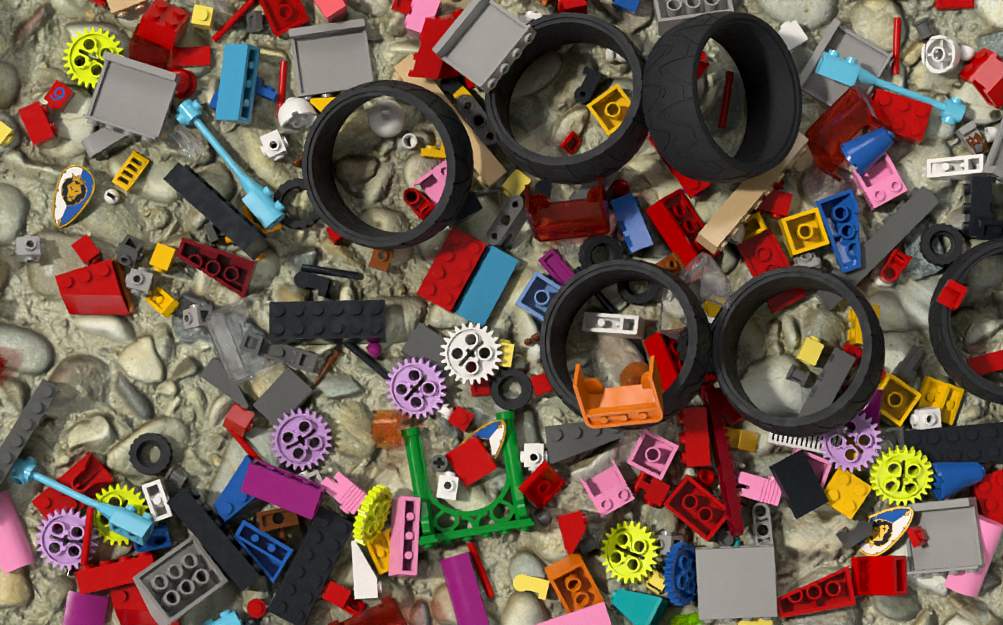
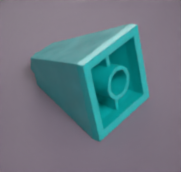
M615 589L610 597L611 603L634 625H657L669 602L658 596L622 589Z

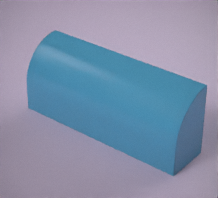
M225 44L215 120L251 124L261 48L250 44Z
M487 245L452 312L475 325L480 323V326L483 328L519 260L494 246Z

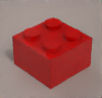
M155 0L141 17L137 35L172 50L186 33L191 13L182 8L175 7L164 0Z

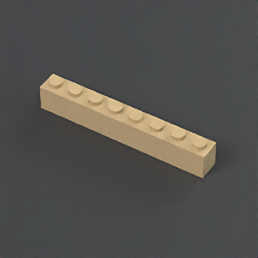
M412 54L408 55L393 67L395 71L394 77L398 81L422 86L441 97L450 105L462 121L469 135L473 150L474 170L479 175L477 179L483 187L487 185L490 188L503 178L507 171L432 79L408 76L409 70H413L416 61L413 60L414 56Z
M798 132L791 151L779 165L762 175L744 180L698 233L696 241L713 254L718 249L722 251L728 243L726 240L729 236L734 237L740 229L738 227L740 223L745 224L751 216L750 212L752 209L757 210L763 202L761 200L763 196L768 197L773 191L774 187L772 186L774 183L781 182L785 176V170L792 169L797 162L795 159L798 155L800 157L803 156L808 149L806 144L809 139Z

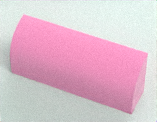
M8 490L0 492V565L3 573L7 574L36 562Z
M401 496L392 499L388 576H417L420 520L419 497Z
M980 514L978 516L985 567L979 568V572L967 573V570H960L961 574H948L944 584L945 587L972 597H977L1003 532L1002 524Z
M603 601L534 625L612 624Z

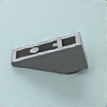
M212 357L199 376L249 410L251 406L232 370L227 367L228 362L221 357H218V359Z

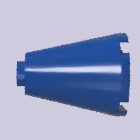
M883 126L841 144L840 147L849 163L858 168L856 172L860 176H864L894 143L893 138L895 135L889 127L886 129Z
M933 462L930 467L934 472L932 474L934 486L931 488L937 500H945L981 482L983 476H985V469L978 462Z

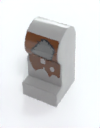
M973 120L955 131L971 155L985 154L989 151L987 143L977 130Z

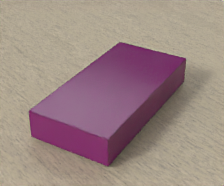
M553 248L538 260L559 286L564 285L565 282L575 275Z

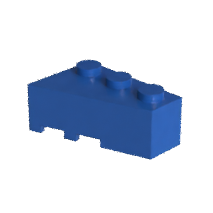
M249 455L245 456L213 506L225 522L229 521L256 499V497L241 492L249 463L253 461Z
M246 519L242 521L233 536L269 577L272 583L276 582L295 550L268 532H260L258 526Z

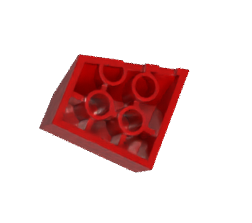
M450 14L425 18L419 38L420 48L418 53L414 54L413 60L416 61L413 70H409V77L442 79L461 76L459 72L438 58L432 51V48L458 16Z
M108 259L55 276L60 295L69 314L130 315L113 260Z
M684 329L658 331L643 341L649 357L655 356L663 391H666L674 382L684 364L679 359L680 354L677 352V338L680 337L679 332ZM707 372L702 386L716 381L715 374L711 375L710 372Z
M135 583L110 589L113 607L121 625H158L151 616ZM180 618L171 625H181Z

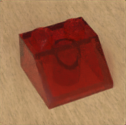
M138 23L129 43V59L157 68L167 69L172 50L137 35L140 25Z

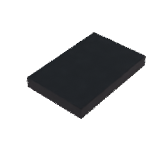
M802 449L769 466L796 519L829 502Z

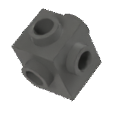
M127 234L116 248L115 253L118 254L116 262L134 269L136 264L141 263L145 253L142 251L145 241Z

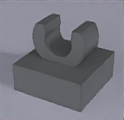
M255 10L247 14L248 33H256L269 28L268 25L262 24V20L266 19L265 15H262V11Z
M211 222L204 225L212 245L219 242L217 237L225 236L223 232L218 233L217 227L215 225L212 226Z

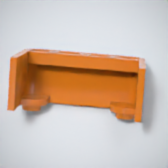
M650 356L649 371L642 374L641 384L603 388L602 382L596 378H584L580 364H576L573 388L584 423L588 427L597 429L655 423L662 420L664 411L662 385L655 356Z

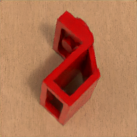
M983 48L963 67L958 76L961 80L972 84L988 105L999 109L1003 105V61L994 51Z
M906 556L851 557L854 596L908 595Z

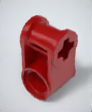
M408 188L404 191V202L424 221L434 210L435 205L415 188ZM409 192L416 193L417 199L414 202H409L406 199Z
M897 246L891 251L879 272V278L885 284L895 281L912 258L911 255L907 256L898 250ZM886 269L892 271V279H889L885 276Z

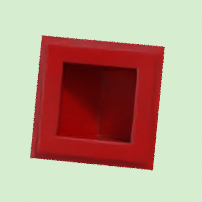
M569 131L559 144V147L572 156L583 140L574 131Z
M326 227V231L334 245L343 238L330 227Z
M350 595L342 611L359 620L367 604Z

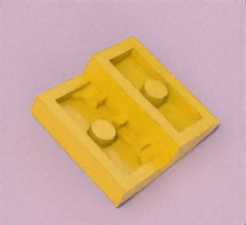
M925 376L919 392L922 396L914 408L938 407L940 408L941 422L952 426L964 389Z
M391 528L382 531L381 534L377 535V539L373 540L372 544L370 543L369 546H365L377 575L389 571Z

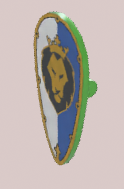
M78 164L70 165L59 176L52 207L54 224L59 228L75 220L89 203L95 192V177L85 166Z
M503 419L488 422L467 436L459 445L478 435L495 461L505 440L507 424Z
M900 506L869 516L874 521L875 528L872 534L856 544V547L868 556L883 554L908 529L914 516V510L911 507Z

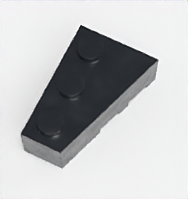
M973 176L963 184L962 194L965 195V203L962 204V214H965V222H962V233H965V238H976L978 219L993 220V212L991 211L995 195L992 194V183H996V177Z

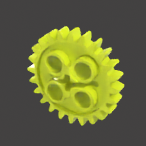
M92 27L91 32L84 28L83 35L77 31L78 38L71 36L73 43L67 42L66 44L70 48L69 50H63L68 56L62 59L68 62L63 66L65 69H70L67 71V75H73L72 81L78 80L79 86L85 83L86 89L92 84L95 90L100 75H94L93 71L96 67H103V65L79 53V50H83L93 57L96 56L104 62L105 60L102 58L104 51L110 50L111 53L120 55L124 52V49L118 48L121 42H115L117 37L115 35L110 37L108 30L103 34L102 28H99L98 32H96L95 28ZM93 41L95 43L94 48L87 50V43ZM85 58V64L77 66L78 59Z
M896 445L894 451L888 447L889 453L887 454L881 451L882 458L875 457L877 463L871 464L873 469L869 472L872 476L870 477V483H873L872 489L876 490L877 496L881 495L882 501L888 498L889 504L896 501L897 506H899L900 502L903 501L904 505L907 506L908 500L914 504V498L917 497L921 500V493L928 494L926 488H931L930 482L934 480L932 476L934 472L930 468L932 466L931 462L927 461L926 455L922 456L921 450L915 453L913 446L910 450H907V446L904 445L903 449L900 450L899 446ZM905 460L904 466H903L904 474H902V477H901V473H902V472H901V471H902L901 464H902V461ZM891 464H897L894 468L889 467ZM912 465L917 466L913 470L908 469ZM899 477H901V479H902V480H901V485H902V486H901V490H900V491H898L899 486H900ZM890 481L895 482L893 485H886ZM909 483L914 484L912 487H906Z
M118 483L115 489L110 484L109 491L103 487V495L98 492L95 494L98 500H94L100 503L111 504V498L117 497L120 500L119 506H122L124 501L128 500L127 505L135 507L138 515L142 516L143 513L151 515V512L146 511L149 508L148 504L144 505L143 503L146 498H140L142 492L134 493L135 487L128 490V484L121 488L120 483ZM95 509L93 525L97 527L95 531L99 532L98 538L104 536V543L108 539L111 540V546L115 541L118 542V546H121L123 541L126 545H129L130 539L111 531L109 523H104L101 518L102 514Z
M377 484L373 486L372 490H369L368 496L365 495L363 502H361V508L357 510L359 513L355 517L356 522L353 524L355 527L352 531L354 533L353 538H355L354 541L369 546L370 543H373L374 539H377V535L381 534L382 528L385 527V521H388L387 515L391 512L389 508L392 506L390 502L393 498L391 497L392 492H390L391 489L389 487Z
M624 521L623 524L617 523V528H610L612 534H605L608 540H602L605 547H601L600 550L605 551V554L601 555L600 558L606 559L602 565L608 566L606 572H612L611 578H617L618 582H623V580L626 584H630V582L636 584L638 580L643 582L644 576L651 577L649 571H656L653 565L659 564V562L655 559L656 557H661L660 554L656 553V550L661 549V547L655 545L659 539L652 538L655 532H649L650 527H643L644 523L638 522L637 524L636 521H631L630 523L629 521ZM625 535H626L627 538H628V541H627L626 544H624V542H623V538H624ZM642 542L644 543L643 551L640 550V544ZM616 545L624 549H630L633 553L643 555L645 559L643 560L639 556H634L629 552L617 549ZM619 553L621 555L620 562L617 561V555ZM635 560L638 562L637 569H634L633 563Z

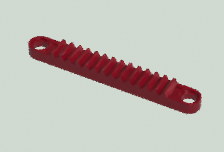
M714 385L702 386L701 394L703 405L707 409L708 429L728 527L732 537L742 536L744 527L740 509L743 508V505L739 504L742 498L737 496L740 493V490L736 489L739 483L734 481L737 475L732 473L735 467L731 466L734 460L729 458L732 455V452L728 451L731 445L726 443L729 440V437L725 436L728 430L723 428L726 425V422L722 421L725 415L720 413L723 407L718 404Z

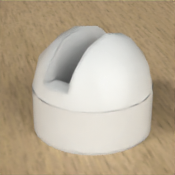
M962 45L960 47V59L964 61L971 60L976 50Z
M986 127L984 129L986 142L994 141L998 131L996 127Z
M411 133L405 134L401 139V144L405 149H412L417 144V138ZM408 137L410 146H407L406 138Z
M108 189L104 194V199L109 204H116L120 200V194L115 189ZM111 193L116 196L115 200L107 196V194Z
M443 404L437 413L449 420L454 409L453 407L448 409L449 404Z

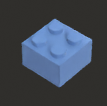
M535 271L515 305L542 322L544 321L543 318L549 303L561 286Z

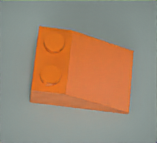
M579 551L544 568L551 585L567 613L603 601L605 606H607Z

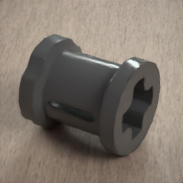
M928 17L912 24L920 36L919 41L935 35V32L931 30L927 22Z
M792 364L785 379H791L799 383L800 387L803 388L810 372H804Z
M440 454L433 456L430 462L432 469L437 472L445 470L448 466V460L444 455ZM439 457L445 462V465H442L440 469L437 468V465H434V461H437Z
M172 465L164 479L176 484L178 489L181 490L190 475L180 472Z
M594 533L578 543L583 556H586L587 552L601 548Z

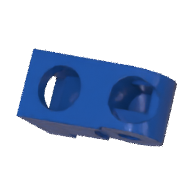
M166 522L158 524L159 527H154L151 536L144 546L133 541L135 550L137 552H146L170 547L171 542Z

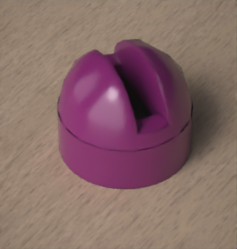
M370 343L365 347L374 359L382 352L381 345L378 343Z

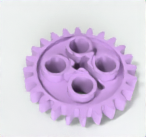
M414 356L412 362L407 357L405 364L399 361V368L397 366L392 367L395 373H388V376L392 379L385 381V383L390 385L385 388V391L390 392L387 398L393 399L390 405H397L395 411L402 409V416L408 412L410 419L414 414L419 419L421 414L426 418L428 412L432 415L435 413L434 408L440 409L439 403L445 402L441 396L447 395V392L443 391V389L447 388L448 385L442 384L446 377H440L443 370H435L438 364L431 366V360L424 363V357L417 361L416 356ZM411 371H418L420 377L414 378L411 375ZM427 375L428 378L408 400H405V397L415 385ZM426 383H431L434 386V391H428L425 386ZM399 384H404L407 387V392L400 391ZM413 397L420 398L422 404L416 405Z
M298 408L297 413L290 409L289 416L284 412L283 420L277 418L279 425H272L276 431H270L274 438L269 439V442L275 444L270 448L272 451L277 450L274 454L275 458L281 456L279 462L283 463L286 461L285 466L287 468L293 464V470H296L298 465L302 471L305 465L311 469V463L318 466V459L325 460L322 454H329L326 447H332L331 443L327 442V440L332 439L331 435H327L331 429L324 428L328 424L327 421L321 422L323 417L322 415L316 417V411L309 414L308 408L305 409L304 413H302L300 408ZM303 421L309 423L306 430L299 429V425ZM286 432L292 433V438L289 441L283 440V435ZM299 435H301L302 437H304V438H303V440H304L303 443H301L300 441H298V438H297V437H298ZM313 437L319 439L316 446L309 445V441ZM293 444L289 449H286L288 445ZM296 448H301L303 453L298 457L293 456V451Z
M863 413L861 417L857 415L849 421L854 423L856 427L853 432H846L844 426L838 428L849 438L853 436L855 438L854 443L864 453H860L852 444L847 446V440L837 432V429L820 435L824 437L823 440L818 441V443L824 444L820 451H826L823 458L830 457L828 464L830 465L835 462V469L842 466V472H844L846 467H849L852 473L853 468L856 467L858 471H861V465L868 468L867 461L874 463L872 456H879L875 450L882 448L877 445V442L882 441L881 438H877L881 431L874 430L878 424L871 425L870 423L873 418L871 417L866 420V413ZM839 436L842 439V444L839 447H834L831 444L832 437ZM860 436H868L870 443L867 446L860 445L858 441ZM852 449L856 452L857 456L854 460H848L845 457L847 450Z
M64 507L61 513L56 509L54 515L50 512L47 514L48 519L43 518L41 520L44 525L40 524L37 527L41 530V532L35 533L36 536L40 537L35 543L41 544L37 551L44 552L41 558L47 556L46 564L51 561L54 562L53 568L59 564L60 570L67 566L70 571L73 565L78 569L80 567L79 562L81 561L83 543L76 540H83L86 515L82 517L81 510L74 513V508L67 512L66 507ZM56 523L63 526V532H58L55 529ZM74 527H80L82 535H76ZM97 527L92 528L89 560L93 558L90 553L95 554L97 551L93 546L99 544V542L94 541V539L99 537V534L93 533ZM50 535H53V536H56V537H59V538H51ZM66 535H68V539H70L68 543L64 538ZM53 542L60 545V551H55L52 548ZM71 546H77L79 554L72 553Z

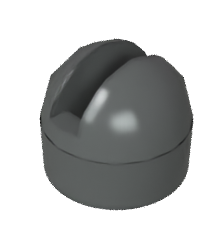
M542 511L535 516L545 528L552 521V516L547 511Z

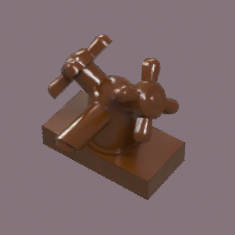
M284 508L257 513L260 532L278 529L281 542L288 540L286 527L299 524L298 514Z

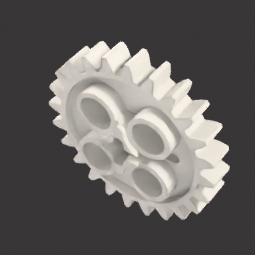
M470 322L469 327L466 328L465 324L462 323L461 330L455 326L456 333L449 331L448 333L451 338H444L447 345H441L445 352L440 353V355L445 356L446 359L442 360L441 363L448 364L444 370L451 369L450 377L456 374L455 381L463 378V384H466L467 380H470L471 385L474 384V380L481 384V378L488 381V374L495 375L492 371L493 368L499 370V367L495 364L496 362H502L498 355H502L503 352L497 350L502 344L495 343L499 338H492L494 331L492 330L487 333V326L480 329L481 326L478 323L474 328L472 322ZM469 335H475L476 343L474 345L467 344L466 339ZM481 341H484V344L474 352L476 356L474 358L469 357L460 367V362L469 355L467 351L469 349L473 351ZM483 348L490 350V356L486 359L480 356V351ZM461 349L463 356L460 359H455L453 357L454 350ZM475 362L477 365L476 371L468 372V363Z

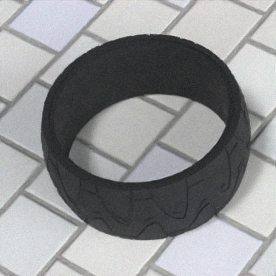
M732 11L706 13L687 19L669 29L652 47V51H650L645 64L642 79L643 112L648 131L657 150L665 161L678 173L687 176V178L708 183H735L757 177L773 169L791 151L801 124L802 90L800 88L801 84L797 67L790 50H788L787 45L772 26L761 18L748 13ZM710 38L719 43L733 59L741 75L746 93V129L742 143L733 158L726 154L712 138L699 106L697 93L698 66L704 47Z
M562 12L560 14L555 13L543 16L529 22L528 24L536 32L533 41L527 44L521 56L514 60L508 72L501 76L495 88L490 90L488 94L485 92L487 120L490 123L491 131L498 145L516 165L534 177L545 181L576 185L608 177L621 169L636 155L649 132L642 106V79L646 59L635 43L623 31L613 24L592 15ZM574 43L599 45L614 51L630 64L632 71V99L622 123L607 140L589 151L567 157H551L537 154L516 142L511 130L509 117L511 97L519 78L537 58L552 49Z
M377 80L363 83L344 91L327 104L321 111L322 113L317 116L304 144L302 154L303 182L308 198L317 214L320 215L319 217L340 236L367 248L381 250L404 249L423 243L436 236L438 232L443 231L459 214L465 204V199L468 197L474 173L473 150L469 135L462 121L450 105L441 97L413 83L398 80ZM381 96L403 100L426 115L439 133L446 154L447 175L439 202L423 222L407 232L380 230L359 219L342 200L333 176L332 154L339 130L346 119L357 108Z
M1002 237L982 242L959 256L946 269L939 279L931 298L928 325L934 353L949 377L968 393L980 399L1003 405V387L984 379L967 364L960 354L953 337L951 309L937 302V298L947 280L952 279L960 284L965 275L978 262L987 257L1003 255Z
M614 259L600 262L581 270L565 282L549 303L543 318L544 321H542L540 355L546 378L553 391L569 409L583 418L566 363L567 336L578 311L596 293L621 282L644 281L658 284L670 290L683 309L689 337L687 355L681 371L670 387L662 393L663 418L655 423L607 427L617 430H638L658 425L672 418L695 397L705 380L710 366L712 336L704 308L701 307L699 299L677 275L663 267L643 260Z
M781 267L750 279L725 304L720 317H718L713 334L712 362L714 373L729 403L753 425L767 432L782 436L814 437L844 426L854 419L870 402L877 390L884 370V335L879 325V319L866 297L845 279L816 267ZM814 288L840 296L853 308L861 327L863 340L861 363L849 388L828 407L806 416L780 417L758 409L745 393L737 370L738 343L750 317L769 299L794 289Z

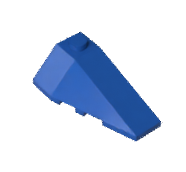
M849 189L816 201L813 207H818L829 245L842 274L860 268L859 206L853 190Z

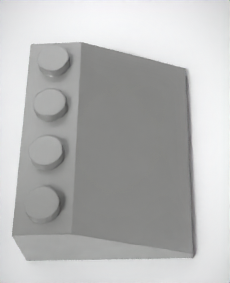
M652 0L658 36H662L677 24L698 15L721 11L734 12L732 0Z
M194 535L133 577L151 616L158 625H171L228 582Z

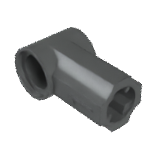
M913 345L903 361L897 364L892 374L909 385L917 374L916 370L928 354L920 347Z

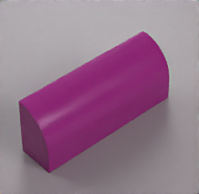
M254 459L249 463L241 488L243 493L311 520L315 517L326 491V486L258 459Z
M469 552L439 560L457 624L490 625Z

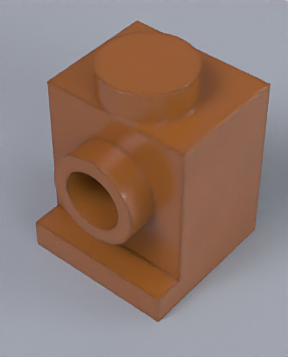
M374 249L369 267L388 273L394 250ZM379 253H385V258L379 259Z
M677 252L656 263V265L669 270L673 274H677L686 268Z

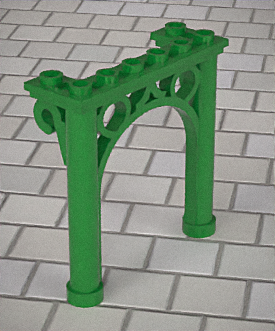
M514 410L496 413V420L503 419L507 424L506 436L502 445L506 468L505 486L501 494L492 503L473 511L453 510L436 500L428 484L420 427L401 430L402 438L404 437L413 495L420 498L419 545L428 548L436 546L435 542L443 541V544L454 543L455 538L461 537L462 541L474 539L473 535L481 534V538L493 536L492 532L500 531V534L511 533L513 528H519V531L531 530L534 521L531 520L528 498L518 489L524 482L522 463L520 462ZM509 486L511 490L513 505H511L509 502L505 500H502L506 495ZM430 500L435 506L441 509V511L438 514H436L434 519L432 515ZM498 503L509 507L510 514L507 517L496 518L493 515V509ZM490 510V518L497 523L479 526L480 519L486 516V511ZM447 512L454 517L455 523L452 527L442 528L438 524V518ZM513 514H515L516 520L509 521L512 518ZM477 515L475 520L470 516ZM457 516H462V520L469 521L472 527L454 530L459 523ZM435 527L442 533H435Z

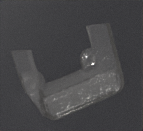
M701 252L676 274L690 287L701 304L708 300L721 307H728L729 291L731 289L730 281L711 255ZM664 287L659 332L677 340L680 337L679 332L687 326V321L679 301L670 290Z
M254 293L210 312L205 318V324L227 379L232 384H242L291 365L290 361H284L272 366L267 358L258 357L253 359L251 353L239 349L243 339V333L239 324L247 321L250 316L247 304L263 298L262 293Z

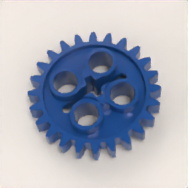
M677 542V544H673V547H670V552H667L668 559H664L666 566H663L665 573L662 575V577H665L663 585H666L664 591L668 592L667 598H670V603L678 606L690 605V602L694 601V596H697L696 551L693 550L694 546H690V543Z

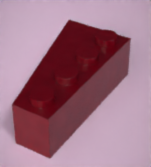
M182 237L176 255L207 274V276L223 284L226 288L231 289L242 298L247 297L258 264L257 260L254 261L251 258L188 237Z

